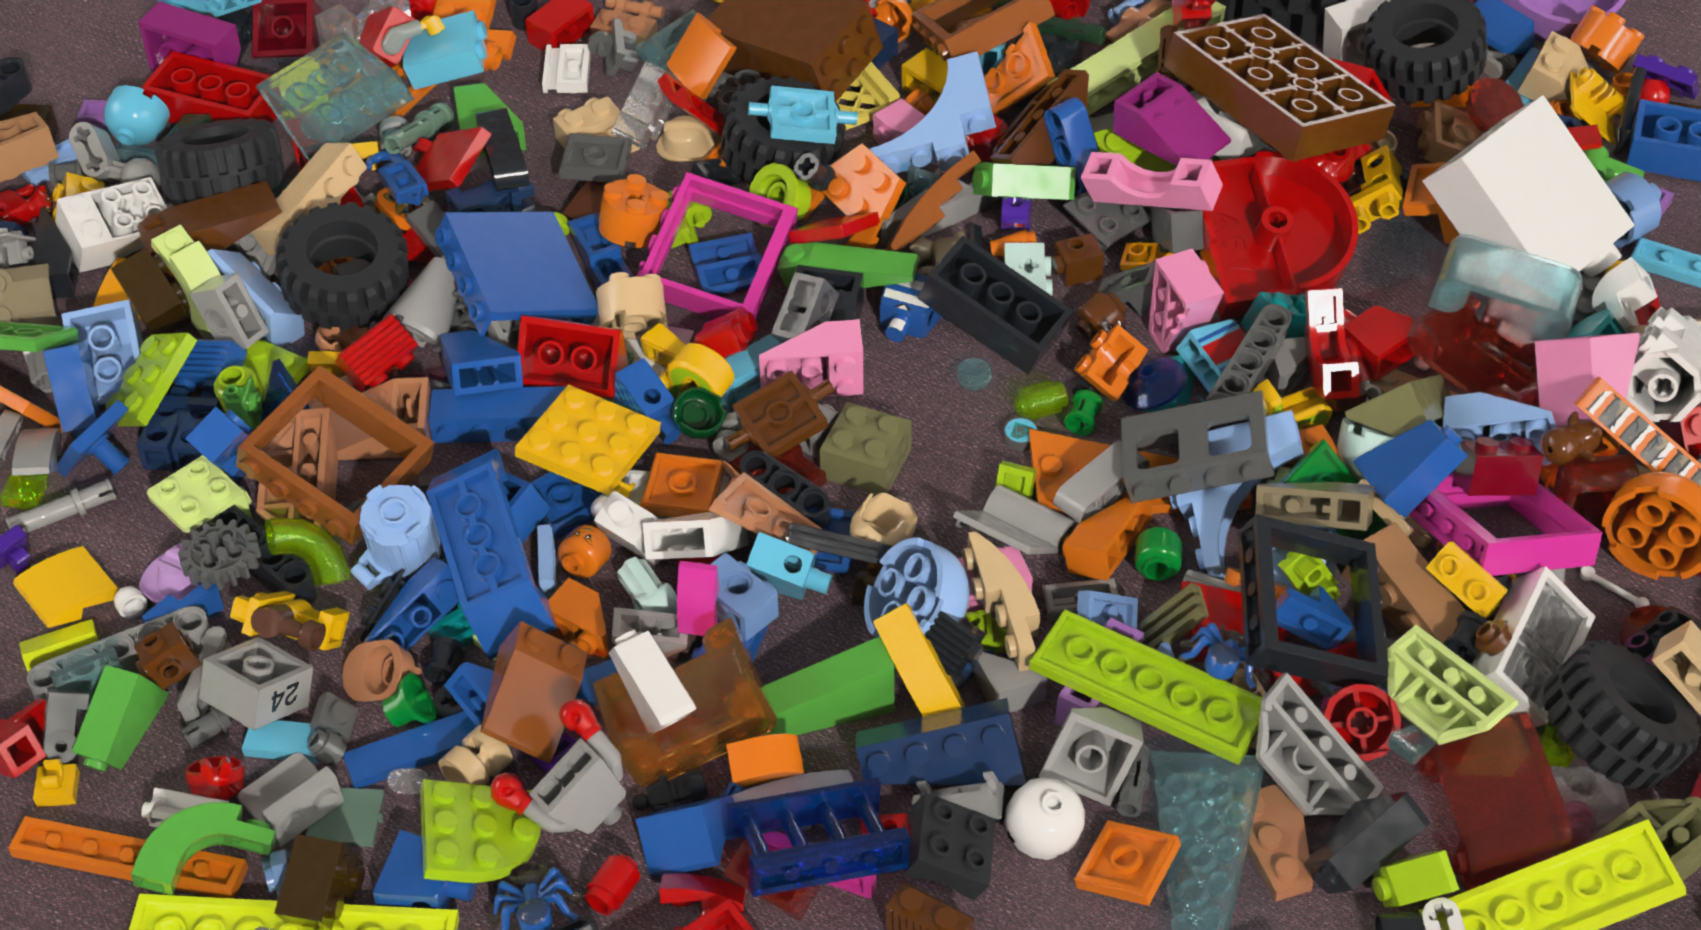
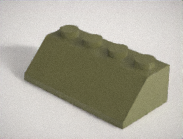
M1442 374L1408 382L1345 411V414L1350 420L1392 436H1398L1430 419L1438 426L1443 427L1445 397L1452 395Z

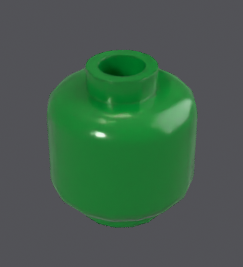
M1153 527L1140 533L1135 542L1134 559L1136 569L1142 576L1153 581H1163L1176 575L1182 566V541L1178 534L1164 527Z

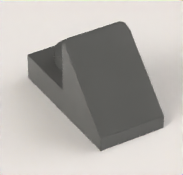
M1155 261L1103 278L1098 292L1106 294L1111 292L1123 304L1129 301L1138 314L1144 318L1152 296Z

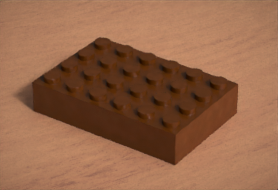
M1266 14L1173 32L1164 64L1167 69L1175 74L1176 78L1185 81L1196 89L1199 95L1208 98L1217 105L1219 110L1231 115L1241 126L1251 130L1260 137L1262 142L1270 144L1282 153L1285 159L1292 162L1384 139L1396 106Z

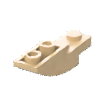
M976 531L969 532L968 547L962 549L965 569L972 570L974 578L971 579L975 600L981 599L985 614L995 612L998 626L1000 628L1005 627L1007 636L1004 637L1006 652L1009 658H1015L1018 671L1029 670V661L1035 654V645L1032 637L1038 636L1040 612L1025 580L1009 559Z

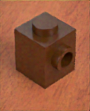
M1092 233L1055 242L1054 256L1051 257V267L1053 273L1056 276H1060L1065 287L1102 279L1104 253Z

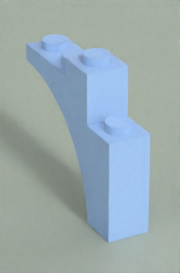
M978 51L947 59L948 73L946 83L931 111L906 133L887 143L870 148L895 173L925 167L934 163L939 164L941 172L946 171L969 154L966 135L996 127Z
M1292 410L1266 416L1269 455L1273 469L1276 470L1286 463L1303 457L1304 451L1299 429ZM1250 421L1208 431L1209 452L1212 456L1246 450L1252 444ZM1262 479L1169 496L1173 509L1179 508L1184 519H1189L1193 537H1199L1201 548L1195 549L1201 571L1206 570L1210 576L1224 579L1226 574L1225 546L1230 525L1243 500Z

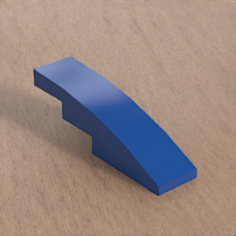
M598 212L568 221L571 234L597 289L602 284L609 282V276L613 273L625 272L629 274V277H633L621 257L620 246L610 242L599 232Z

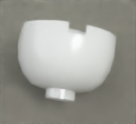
M1041 777L1029 780L1014 792L1005 809L1004 826L1006 831L1009 830L1010 836L1015 840L1013 844L1019 851L1032 858L1050 860L1068 852L1075 846L1084 829L1085 809L1081 798L1071 786L1058 779Z

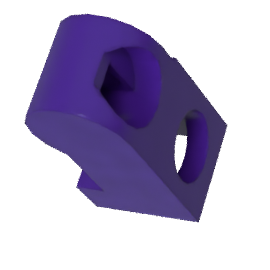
M1002 197L1001 228L1018 230L1026 228L1031 230L1033 198Z

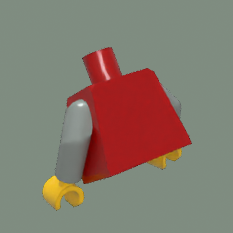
M394 6L368 15L355 51V57L364 62L360 75L367 80L378 81L382 70L397 66L412 37L421 35L423 29H426L429 36L441 32L445 28L441 19L438 16H426L419 22Z

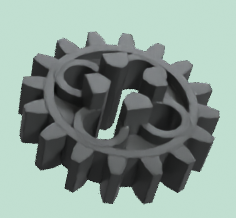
M217 519L216 526L210 527L205 522L202 524L203 531H190L192 540H182L183 550L178 552L183 574L185 577L189 576L192 585H196L201 581L205 590L210 588L212 584H216L218 590H223L224 583L230 582L234 587L238 586L237 578L241 576L242 578L249 579L250 573L248 569H258L259 567L257 558H260L262 554L256 533L250 532L247 524L238 528L237 521L234 519L228 525H223L222 519Z

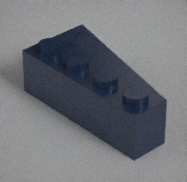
M1007 698L856 733L855 749L865 784L916 785L917 781L925 780L929 785H971L987 782L983 777V772L993 771L999 782H1002L1003 785L1023 786L1026 783L1025 767Z

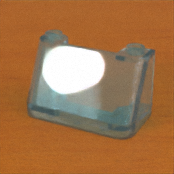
M1463 234L1454 238L1447 249L1428 307L1450 313L1458 311L1464 307L1469 293L1472 291L1538 312L1534 330L1540 341L1568 338L1583 280L1580 272L1570 265L1473 235Z

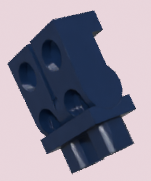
M489 179L481 186L461 192L457 187L446 191L448 212H536L535 206L530 199L521 202V200L535 195L534 185L529 180V186L497 192L494 180Z
M183 387L171 388L168 395H165L148 425L144 427L136 444L143 469L174 471L175 467H177V470H180L202 456L185 438L215 407L219 410L222 409L214 390L206 389L202 392L201 397H190L189 391Z

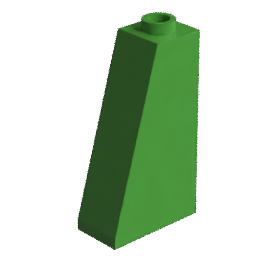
M881 637L874 638L751 691L753 707L747 708L750 727L752 730L758 729L759 734L763 736L773 734L800 735L894 712V663Z

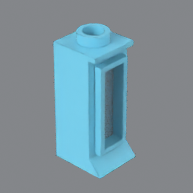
M771 334L749 345L745 351L725 359L734 372L733 384L721 397L723 407L727 411L726 414L730 413L733 404L760 389L759 355L781 344Z

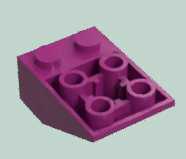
M1157 72L1114 102L1113 133L1175 166H1178L1180 158L1207 160L1231 143V138L1181 84Z

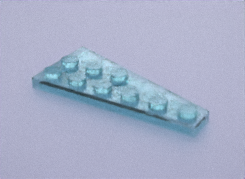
M1150 751L1155 773L1154 787L1158 798L1160 832L1179 836L1181 843L1167 871L1168 884H1166L1172 914L1171 929L1229 930L1265 769L1255 758L1256 755H1245L1240 765H1236L1212 753Z

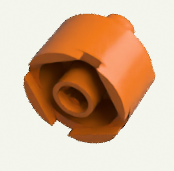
M1591 5L1569 40L1580 45L1586 59L1589 61L1593 59L1600 63L1599 66L1601 68L1618 74L1624 69L1645 36L1632 27L1627 29L1623 26L1626 20L1616 13L1610 11L1607 15L1600 8Z
M631 174L627 176V179L605 184L598 219L599 232L604 238L617 245L625 246V241L636 243L635 248L648 247L653 234L658 235L661 230L659 226L664 209L668 207L669 194L647 183L646 178L638 174Z

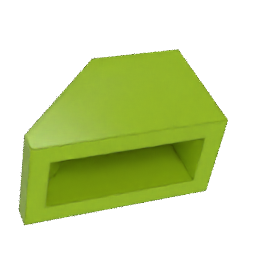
M1446 850L1414 853L1385 863L1373 873L1374 878L1372 879L1373 891L1378 900L1383 902L1384 907H1399L1460 890Z

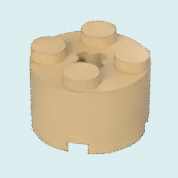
M625 272L613 273L609 276V282L602 284L596 290L599 326L622 329L624 340L640 339L642 337L641 332L649 331L658 323L667 327L664 289L659 275L648 274L642 277H629V274Z

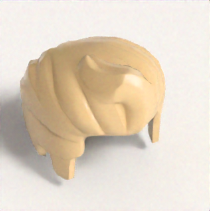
M870 493L851 518V536L893 546L905 539L911 538L918 522V517L911 503L904 502L887 493H879L873 498L874 494Z

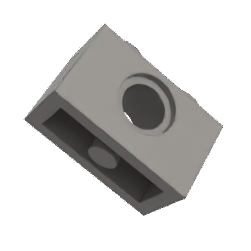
M238 273L212 277L190 293L193 302L215 340H232L243 349H247L270 332Z

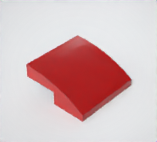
M665 73L657 80L663 93L671 102L702 123L713 133L722 137L725 121L723 114L669 74Z

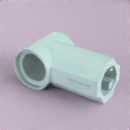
M633 557L626 560L617 571L618 580L632 598L635 610L677 614V596L670 584H662L645 559Z

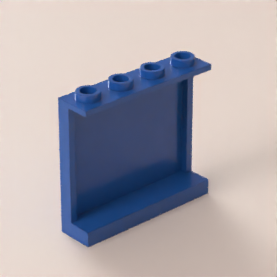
M445 212L440 226L436 229L435 240L443 252L447 268L452 272L458 292L463 297L469 310V317L474 322L480 336L485 335L491 321L521 320V315L548 319L570 318L575 323L593 324L598 314L597 301L554 212Z

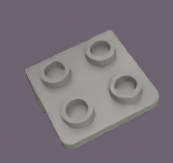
M294 753L238 793L240 804L254 819L263 821L271 826L270 829L276 830V843L279 847H282L296 837V834H300L344 802L336 775L327 766L318 771L302 753Z

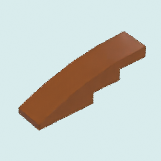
M974 150L948 169L917 200L898 225L885 250L897 252L936 226L945 217L939 207L954 198L963 189L957 179L971 171L981 161Z

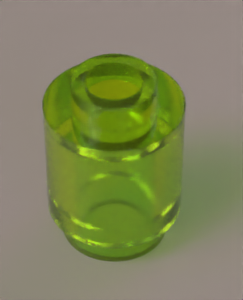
M1047 380L1019 389L1018 397L1014 398V404L1020 417L1034 421L1060 413L1062 408L1068 406V396L1061 381L1053 382L1052 380Z

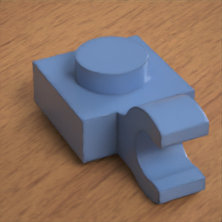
M285 849L269 853L270 860L268 856L261 858L269 892L277 890L278 896L291 855L290 851Z

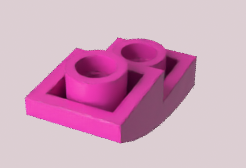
M680 561L677 584L678 633L715 638L718 628L716 601L719 594L717 565Z

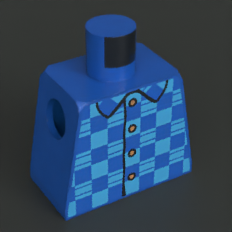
M642 358L615 373L614 403L661 422L660 433L657 437L664 444L674 442L681 434L672 418V407L675 400L646 359Z

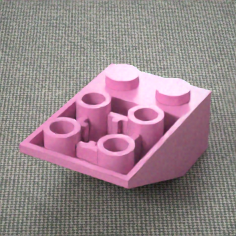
M860 319L824 322L760 354V389L788 372L793 371L799 381L810 389L829 379L835 392L825 397H848L863 394V345Z

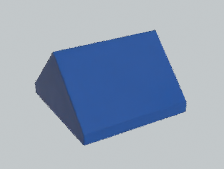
M1478 0L1475 3L1486 21L1488 45L1506 54H1527L1532 47L1534 48V21L1500 0Z
M731 795L707 799L665 808L637 818L636 823L649 875L652 878L662 877L663 874L683 873L720 865L734 798Z

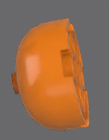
M1670 472L1645 473L1626 482L1612 498L1602 522V527H1605V532L1610 542L1608 548L1615 558L1631 571L1654 580H1658L1659 576H1681V579L1684 580L1701 572V486L1685 476Z

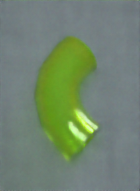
M271 518L266 520L265 534L271 555L295 554L303 558L311 568L315 586H325L351 580L350 569L341 546L325 529L304 519Z

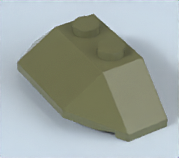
M1686 797V800L1657 799L1638 801L1582 844H1587L1649 819L1681 880L1684 881L1701 866V799L1699 797ZM1641 913L1626 918L1624 920L1634 919Z

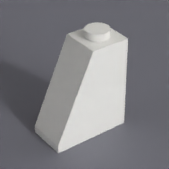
M712 511L642 523L646 560L713 557L749 545L748 530Z
M632 630L615 639L617 646L611 649L609 655L649 735L684 719L696 710L692 699L649 631L638 635L636 630Z

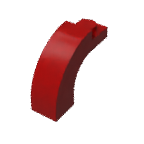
M1342 288L1305 290L1307 324H1304L1305 345L1309 370L1317 394L1324 400L1360 397L1358 362L1351 359L1345 339Z

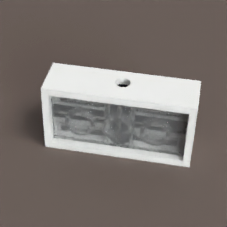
M1546 566L1513 579V586L1508 590L1493 622L1503 620L1509 626L1508 631L1512 634V639L1508 646L1497 655L1489 656L1486 652L1478 651L1471 665L1517 700L1519 705L1500 720L1513 735L1547 724L1548 711L1544 710L1543 705L1545 683L1583 645L1596 617Z

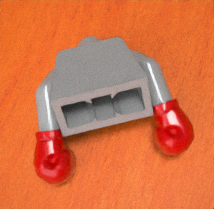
M581 699L569 700L561 705L558 715L562 725L569 731H575L581 738L530 793L524 789L523 782L518 776L504 772L494 778L491 784V798L497 805L505 809L515 811L520 816L524 814L547 832L563 833L573 832L578 829L589 834L602 822L606 825H613L621 817L622 809L618 804L626 796V791L620 784L623 778L622 759L618 749L601 731L602 726L597 722L591 706Z

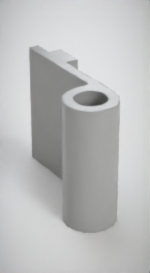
M998 485L992 491L983 511H955L953 518L957 519L955 526L961 529H969L971 526L1028 555L1062 553L1065 538L1070 536L1076 528L1075 520L1002 485Z

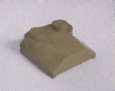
M48 263L0 269V321L60 326L55 311L50 282V266Z

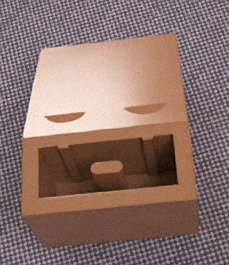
M428 377L396 378L362 392L363 395L431 440L428 421L431 388ZM331 410L338 460L402 458Z

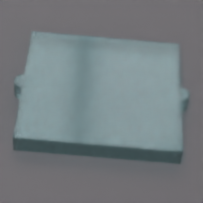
M111 646L49 675L55 689L87 691L89 694V707L105 665L126 670L122 662H119L116 651Z

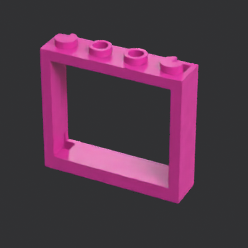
M686 172L681 185L673 189L671 208L664 209L659 224L661 230L658 235L653 234L648 246L649 256L647 261L640 262L639 272L636 277L648 274L659 275L692 201L774 227L775 230L743 304L661 277L666 303L714 319L743 307L747 313L751 312L755 320H757L778 271L777 267L783 248L789 245L788 232L796 228L798 208Z
M1450 473L1409 514L1410 517L1444 546L1450 541L1455 542L1492 576L1533 572L1545 566L1549 570L1595 565L1602 532L1540 483H1538L1536 495L1468 496L1454 481L1455 473ZM1509 505L1544 534L1497 539L1462 509Z

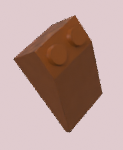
M520 621L499 646L480 732L550 763L564 730L558 713L561 705L569 700H575L583 679L587 652Z

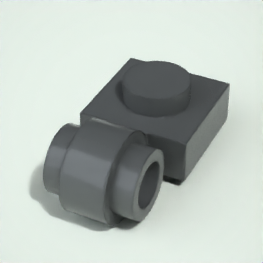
M329 691L319 696L310 724V728L316 730V732L310 738L307 749L311 751L312 757L324 764L330 762L336 764L341 760L346 751L345 742L350 739L358 708Z

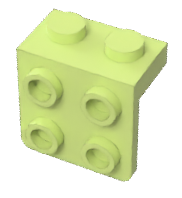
M203 455L147 491L149 500L185 533H190L191 530L197 529L203 523L208 522L233 505H236L252 518L249 508L252 501L245 489L233 482L224 470L216 467Z

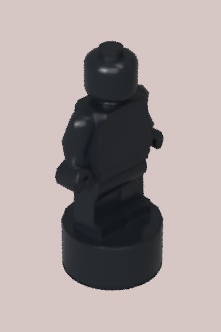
M697 766L685 770L684 775L669 781L666 775L662 774L660 778L646 786L647 795L645 793L635 795L632 804L637 810L648 808L650 804L652 810L656 812L674 807V802L689 798L697 800L709 795L701 769Z

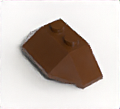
M1064 69L1058 75L1056 81L1048 84L1039 92L996 141L993 154L990 157L994 163L1050 165L1056 159L1045 125L1044 114L1046 110L1072 97L1081 100L1087 110L1089 83L1087 71Z

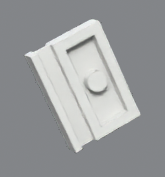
M551 44L546 45L542 80L543 93H548V90L557 89V93H588L591 51L588 48V44H560V48H551Z

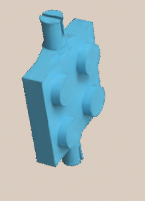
M771 86L768 104L750 101L748 104L749 116L767 117L770 123L771 138L835 144L838 123L857 125L858 120L857 111H840L834 100V91Z

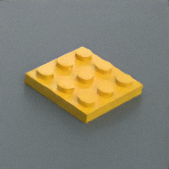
M568 384L515 446V457L609 496L658 436L661 422Z

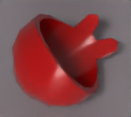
M230 756L205 757L192 762L186 767V783L194 795L230 801L242 790L245 765L240 759Z

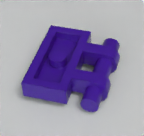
M1640 54L1637 55L1633 63V72L1635 67L1645 68L1647 70L1645 79L1666 81L1674 96L1679 98L1686 96L1694 100L1697 98L1700 88H1698V75L1692 69L1682 65L1673 67L1665 64L1663 59L1655 55H1647V57Z

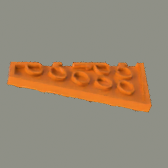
M1029 429L1032 468L1037 469L1034 482L1036 502L1071 518L1054 505L1053 501L1057 491L1067 480L1111 445ZM1138 451V453L1150 461L1149 468L1174 464L1179 460L1178 458ZM1251 491L1243 500L1238 510L1251 509L1253 501ZM1128 492L1125 493V494H1124L1121 498H1119L1116 502H1118V501L1124 499L1125 497L1129 496ZM1169 496L1151 499L1153 514L1181 512L1179 508L1173 509Z

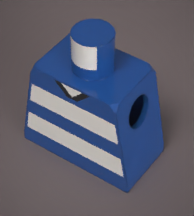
M916 273L914 282L885 285L880 302V325L886 329L885 335L891 341L901 342L905 335L924 338L943 317L918 299L928 276Z

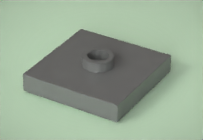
M570 133L559 168V178L608 183L624 179L632 150V139Z

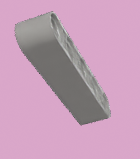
M197 606L185 607L39 663L27 675V682L34 700L38 698L46 700L47 689L87 691L89 698L93 697L105 665L141 675L135 665L140 659L134 645L142 641L149 633L156 632L171 621L177 625L190 641L196 654L200 655L203 649L200 641L202 636H205L206 630L210 629L206 613Z

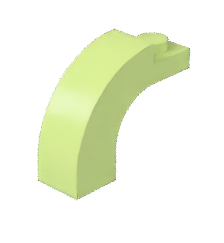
M178 225L151 239V245L180 284L189 303L192 325L203 339L215 340L193 302L190 293L210 278L221 276L202 244L199 241L194 242L184 228Z

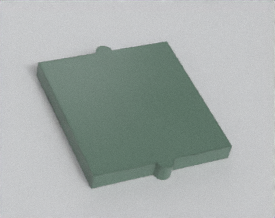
M340 788L344 802L308 827L306 836L343 842L346 846L374 847L379 823L384 821L381 812L385 790Z

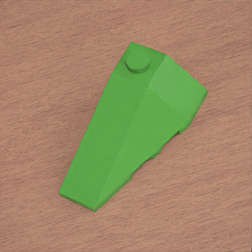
M811 242L784 246L777 270L787 290L798 265L860 272L864 275V288L914 282L920 259L918 254Z

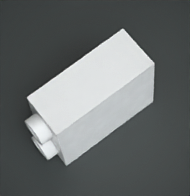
M1544 95L1502 119L1423 180L1427 189L1513 311L1540 299L1548 311H1552L1572 299L1583 289L1574 275L1582 270L1585 275L1593 277L1619 260L1622 255L1613 243L1634 226L1630 217Z

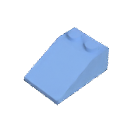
M129 299L62 314L64 326L78 329V341L88 340L99 407L105 406L109 398L119 390L124 381L123 375L125 371L136 362L141 353L140 347L143 340L138 314Z

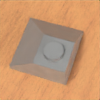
M1107 707L1072 708L1039 772V777L1058 779L1071 786L1076 793L1110 806L1144 742L1142 723Z

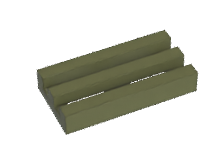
M1190 583L1139 623L1140 629L1145 631L1143 640L1149 643L1146 646L1157 650L1161 643L1169 642L1171 645L1209 616L1201 587Z

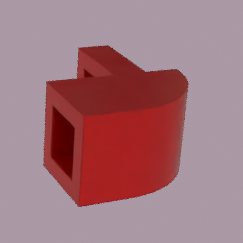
M38 698L8 720L0 719L1 775L17 778L46 757L42 749L46 700Z

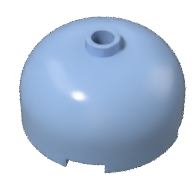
M921 538L905 539L888 550L879 561L883 564V567L875 580L874 586L868 585L864 600L865 622L870 634L876 638L880 637L873 621L906 603L910 605L925 635L930 630V626L934 624V619L938 618L937 615L940 611L964 618L970 596L968 577L958 558L944 547Z

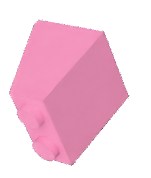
M1639 333L1580 336L1535 341L1539 408L1552 412L1556 427L1568 426L1569 416L1574 411L1579 413V419H1588L1594 422L1573 403L1598 376L1626 399L1640 341Z

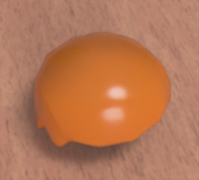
M880 0L877 2L875 9L878 16L876 19L898 29V43L905 40L913 30L912 24L915 23L912 16L913 10L904 0Z

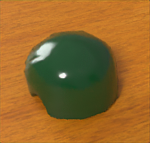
M689 388L678 395L672 407V418L676 428L690 439H706L716 434L723 425L727 413L723 407L721 397L705 388Z

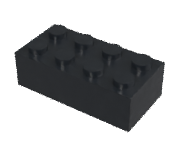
M964 235L930 272L918 297L924 304L1028 375L1060 337L1074 312L1071 308Z

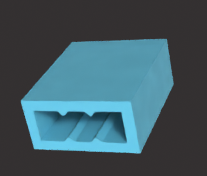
M474 10L442 18L441 21L445 28L435 35L429 36L426 29H423L421 35L410 39L403 53V69L414 90L484 72V59L488 57L484 39L488 38L484 22L478 21Z

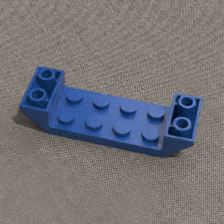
M497 449L433 478L426 491L462 611L490 660L497 657L499 646L520 621L545 633L557 629L548 599L535 585L502 484L508 480Z

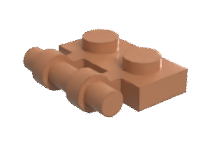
M606 0V8L614 10H600L590 26L591 35L598 31L610 33L612 31V20L616 18L622 20L623 30L636 33L635 45L647 47L658 30L657 20L652 18L663 19L665 8L655 6L654 2L650 1L640 3L630 0ZM629 12V13L638 14V16H636V15H631V14H627V13Z

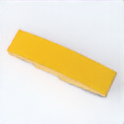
M906 603L873 621L893 663L923 717L966 707L951 676L946 674L931 641L926 639L909 604Z

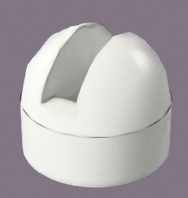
M134 586L120 588L114 597L115 608L126 619L139 616L147 607L146 598Z

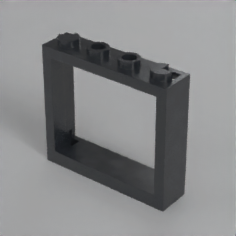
M1256 514L1238 531L1246 665L1279 673H1288L1292 676L1341 687L1354 683L1378 685L1388 677L1389 662L1386 658V629L1382 618L1381 605L1383 598L1379 588V562L1376 557L1375 543ZM1272 547L1350 566L1358 659L1279 641Z

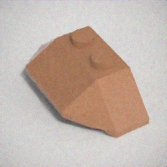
M327 407L301 410L263 448L262 452L333 500H336L338 453L331 409ZM259 482L256 512L268 523L286 536L323 533L325 531V526L314 519L306 518L298 511L297 507L285 499L275 497L266 486Z

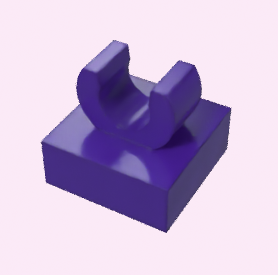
M15 525L0 536V569L9 564L16 573L20 574L30 566V563L27 561L30 555L26 552L27 534L18 525Z

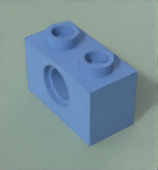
M724 553L710 564L718 566L719 594L716 601L717 619L747 642L779 617L778 593L771 583L763 582L755 576L742 561L737 562L730 555Z

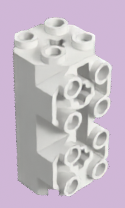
M1661 306L1647 321L1649 324L1645 328L1644 333L1636 332L1639 333L1640 341L1626 400L1652 422H1660V420L1681 422L1701 402V325L1691 316H1682L1672 307L1667 311Z

